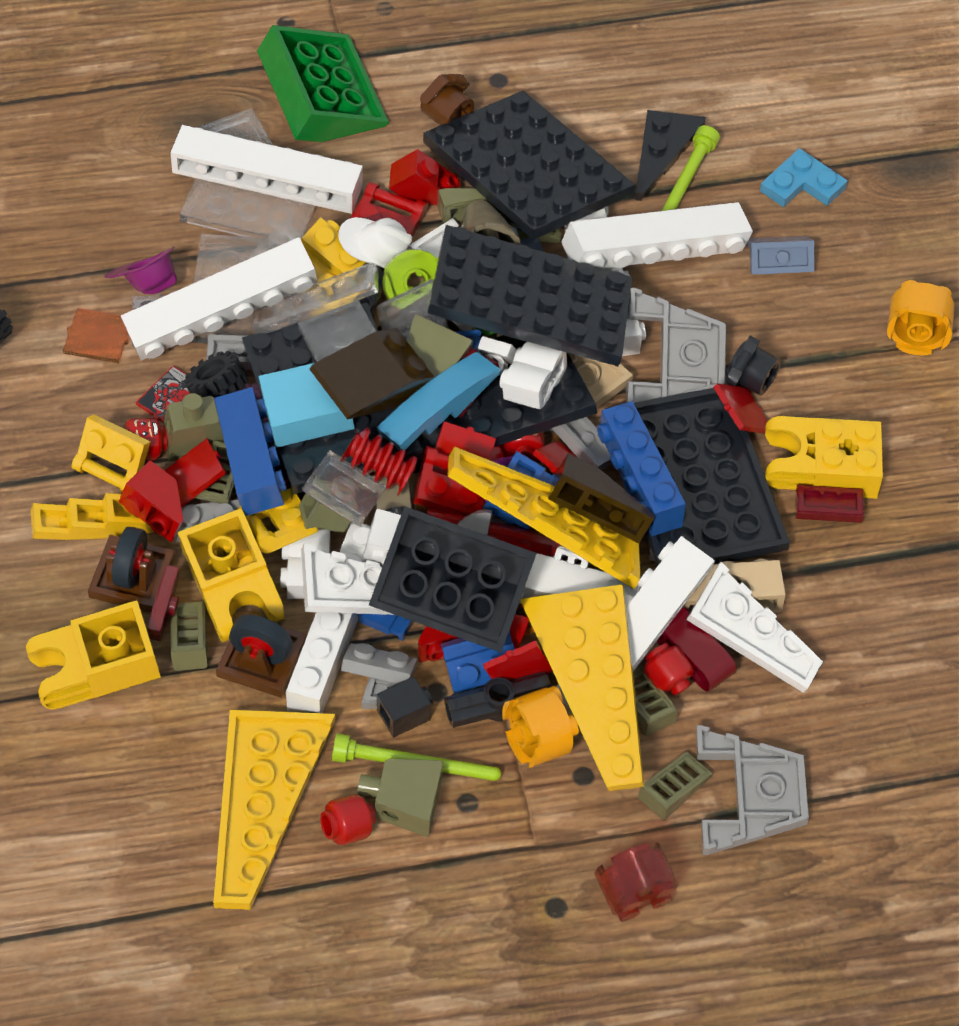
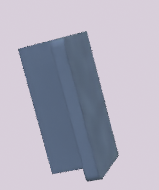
M808 236L749 238L746 244L750 248V273L752 275L814 272V240Z

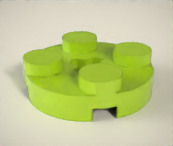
M408 249L395 255L384 268L383 289L388 300L396 308L405 310L429 295L432 290L438 258L429 252L419 249ZM414 272L416 276L423 277V282L419 283L420 289L414 290L413 286L407 285L410 275Z

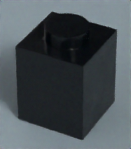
M415 677L377 693V712L393 738L430 721V708L433 705L432 697L425 686H419Z

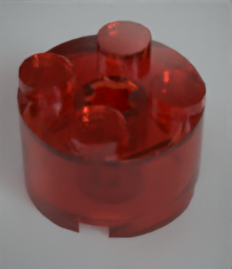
M649 843L627 849L611 857L612 866L605 870L603 864H601L594 872L611 913L618 915L620 922L636 917L640 914L639 909L651 904L654 909L667 905L673 900L671 893L678 887L676 877L660 843H655L654 849H651Z

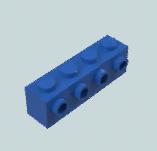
M253 387L214 398L236 493L244 515L248 516L284 505L281 491L287 490L282 471L275 470V467L281 464L276 447L269 446V442H273L274 439L270 423L263 422V419L268 417L263 398L257 400Z
M633 401L602 410L601 422L597 426L599 439L602 444H605L610 454L611 462L623 480L625 490L655 515L653 522L648 528L651 536L682 527L686 503Z

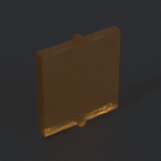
M77 308L71 326L67 327L68 336L63 348V354L119 364L124 345L129 343L128 332L121 316Z

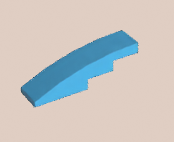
M476 351L449 367L403 402L377 427L379 434L389 442H393L394 446L399 450H406L423 431L430 435L449 415L456 418L501 373V370Z

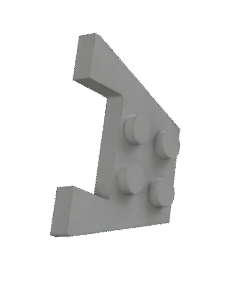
M630 288L628 319L661 322L660 383L628 381L626 384V403L710 389L717 383L725 384L726 324L688 308L684 310L669 304V301L660 297L656 299L646 295L640 289Z
M696 726L697 760L734 761L738 819L702 820V855H710L807 825L809 815L804 755L760 743L758 746L741 741L739 736L726 733V736L709 731V727Z

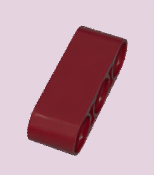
M682 607L656 642L660 646L664 643H668L669 646H680L695 668L691 679L702 690L710 692L734 675L737 667L729 653L710 634L686 620L690 613Z

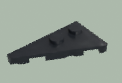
M647 110L635 200L641 201L644 196H647L653 190L657 179L662 174L665 175L678 160L679 154L685 152L690 146L691 139L694 137L697 129L705 125L706 117Z

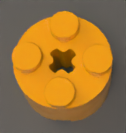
M908 280L901 284V288L891 298L887 335L889 339L892 338L896 342V347L899 350L908 354L923 356L932 354L933 349L941 347L942 350L947 347L952 338L955 309L950 289L930 283H918L914 280Z
M556 686L542 688L508 700L503 705V721L509 719L511 728L505 731L506 737L514 755L522 764L529 762L528 767L532 768L565 756L572 751L573 736L579 733L578 724L572 715L567 714L561 692Z

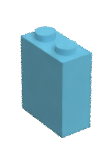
M312 364L258 376L276 448L355 429L353 418L346 419L309 370Z

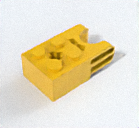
M777 416L771 418L766 423L765 436L769 444L788 449L794 454L792 457L774 459L767 466L765 478L770 487L796 490L797 485L863 489V498L877 499L883 478L881 422Z
M242 508L178 532L182 552L221 642L230 640L229 635L233 626V614L242 606L254 605L259 607L266 614L268 620L278 622L285 619L282 601Z
M137 600L70 620L71 625L36 635L29 639L26 644L27 656L36 666H63L60 672L43 680L39 687L40 702L50 710L60 709L161 678Z

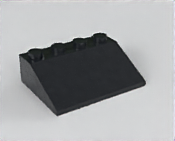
M404 506L369 606L501 653L537 553Z

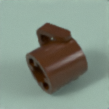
M461 74L439 75L421 95V111L439 125L449 124L452 120L473 112L474 101L463 93L470 83Z

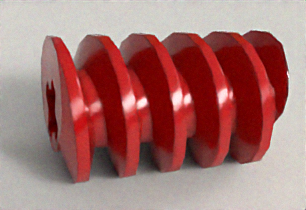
M367 427L362 432H357L340 461L343 462L351 456L352 469L363 463V476H367L373 470L376 471L374 482L379 483L384 478H387L386 490L389 491L398 485L397 496H399L415 470L417 457L413 456L405 462L404 449H401L396 454H392L393 442L390 441L382 448L380 447L382 440L380 434L369 440L370 428Z

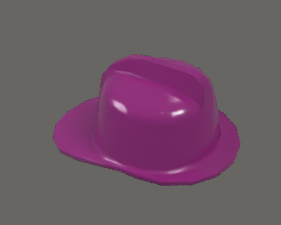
M174 247L168 248L153 257L118 267L105 274L104 277L114 278L124 275L137 291L144 294L159 293L174 285L177 281V275L169 252Z

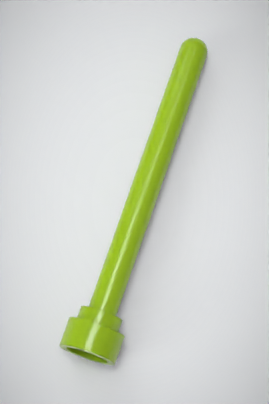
M702 125L697 129L693 137L694 150L662 211L677 209L704 155L716 148L720 140V134L714 128Z
M336 733L332 761L346 763L347 760L354 761V758L383 763L387 759L443 761V773L497 781L501 777V770L497 767L357 744V740L350 739L351 735Z

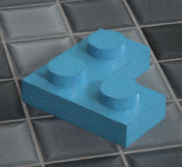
M799 148L761 183L760 192L782 207H785L804 190L828 206L846 189L848 180Z

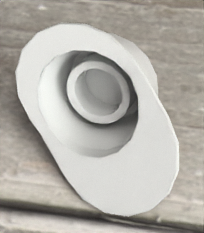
M355 217L347 219L342 223L338 231L339 241L348 254L356 259L385 268V265L395 255L407 250V247L412 242V236L407 234L405 228L399 222L391 218L372 221Z

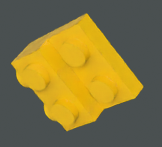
M320 217L301 238V242L315 268L318 283L313 284L304 293L323 309L327 310L359 274L360 269L365 267L367 262L352 257L343 249L338 235L340 226L332 220L326 222Z

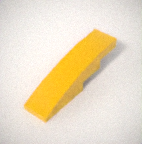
M105 493L103 500L69 498L67 505L33 503L30 510L32 539L108 538L109 535L121 537L126 527L140 528L145 530L147 534L154 533V531L136 515L129 513L118 502L121 494Z

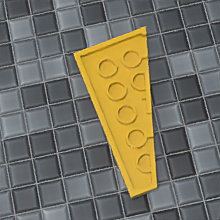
M457 447L453 448L449 455L448 477L629 587L636 588L641 579L639 543L548 500L551 484Z
M623 585L520 599L608 790L616 791L644 787Z
M230 710L213 901L214 908L251 910L335 723V714Z

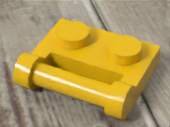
M93 414L86 419L78 453L72 462V469L80 473L85 471L120 488L122 493L126 483L144 466L150 441ZM92 453L126 469V476L91 460Z
M291 488L281 491L284 505L245 516L256 537L258 547L263 553H271L318 532L316 527L305 529L299 508L301 500L297 494H293ZM269 517L277 531L274 533L268 531L261 519Z

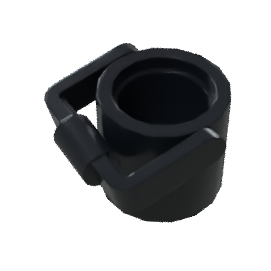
M750 335L747 341H744L735 352L728 366L725 382L731 386H736L738 383L761 396L766 393L773 383L781 366V358L758 347L760 340Z

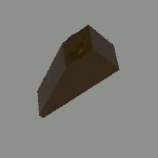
M567 453L553 477L548 500L637 543L641 541L654 520L655 515L602 470Z

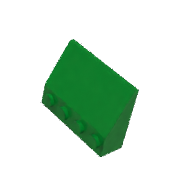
M277 25L271 26L257 49V53L295 140L325 142L388 125L389 121L349 34Z

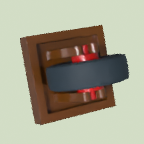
M126 527L121 537L109 535L88 589L89 598L117 605L137 600L140 610L151 613L164 568L167 565H173L175 550L147 544L146 531L136 527Z
M242 614L235 620L231 628L230 641L217 666L216 676L282 698L302 651L306 634L279 626L277 622L264 617Z

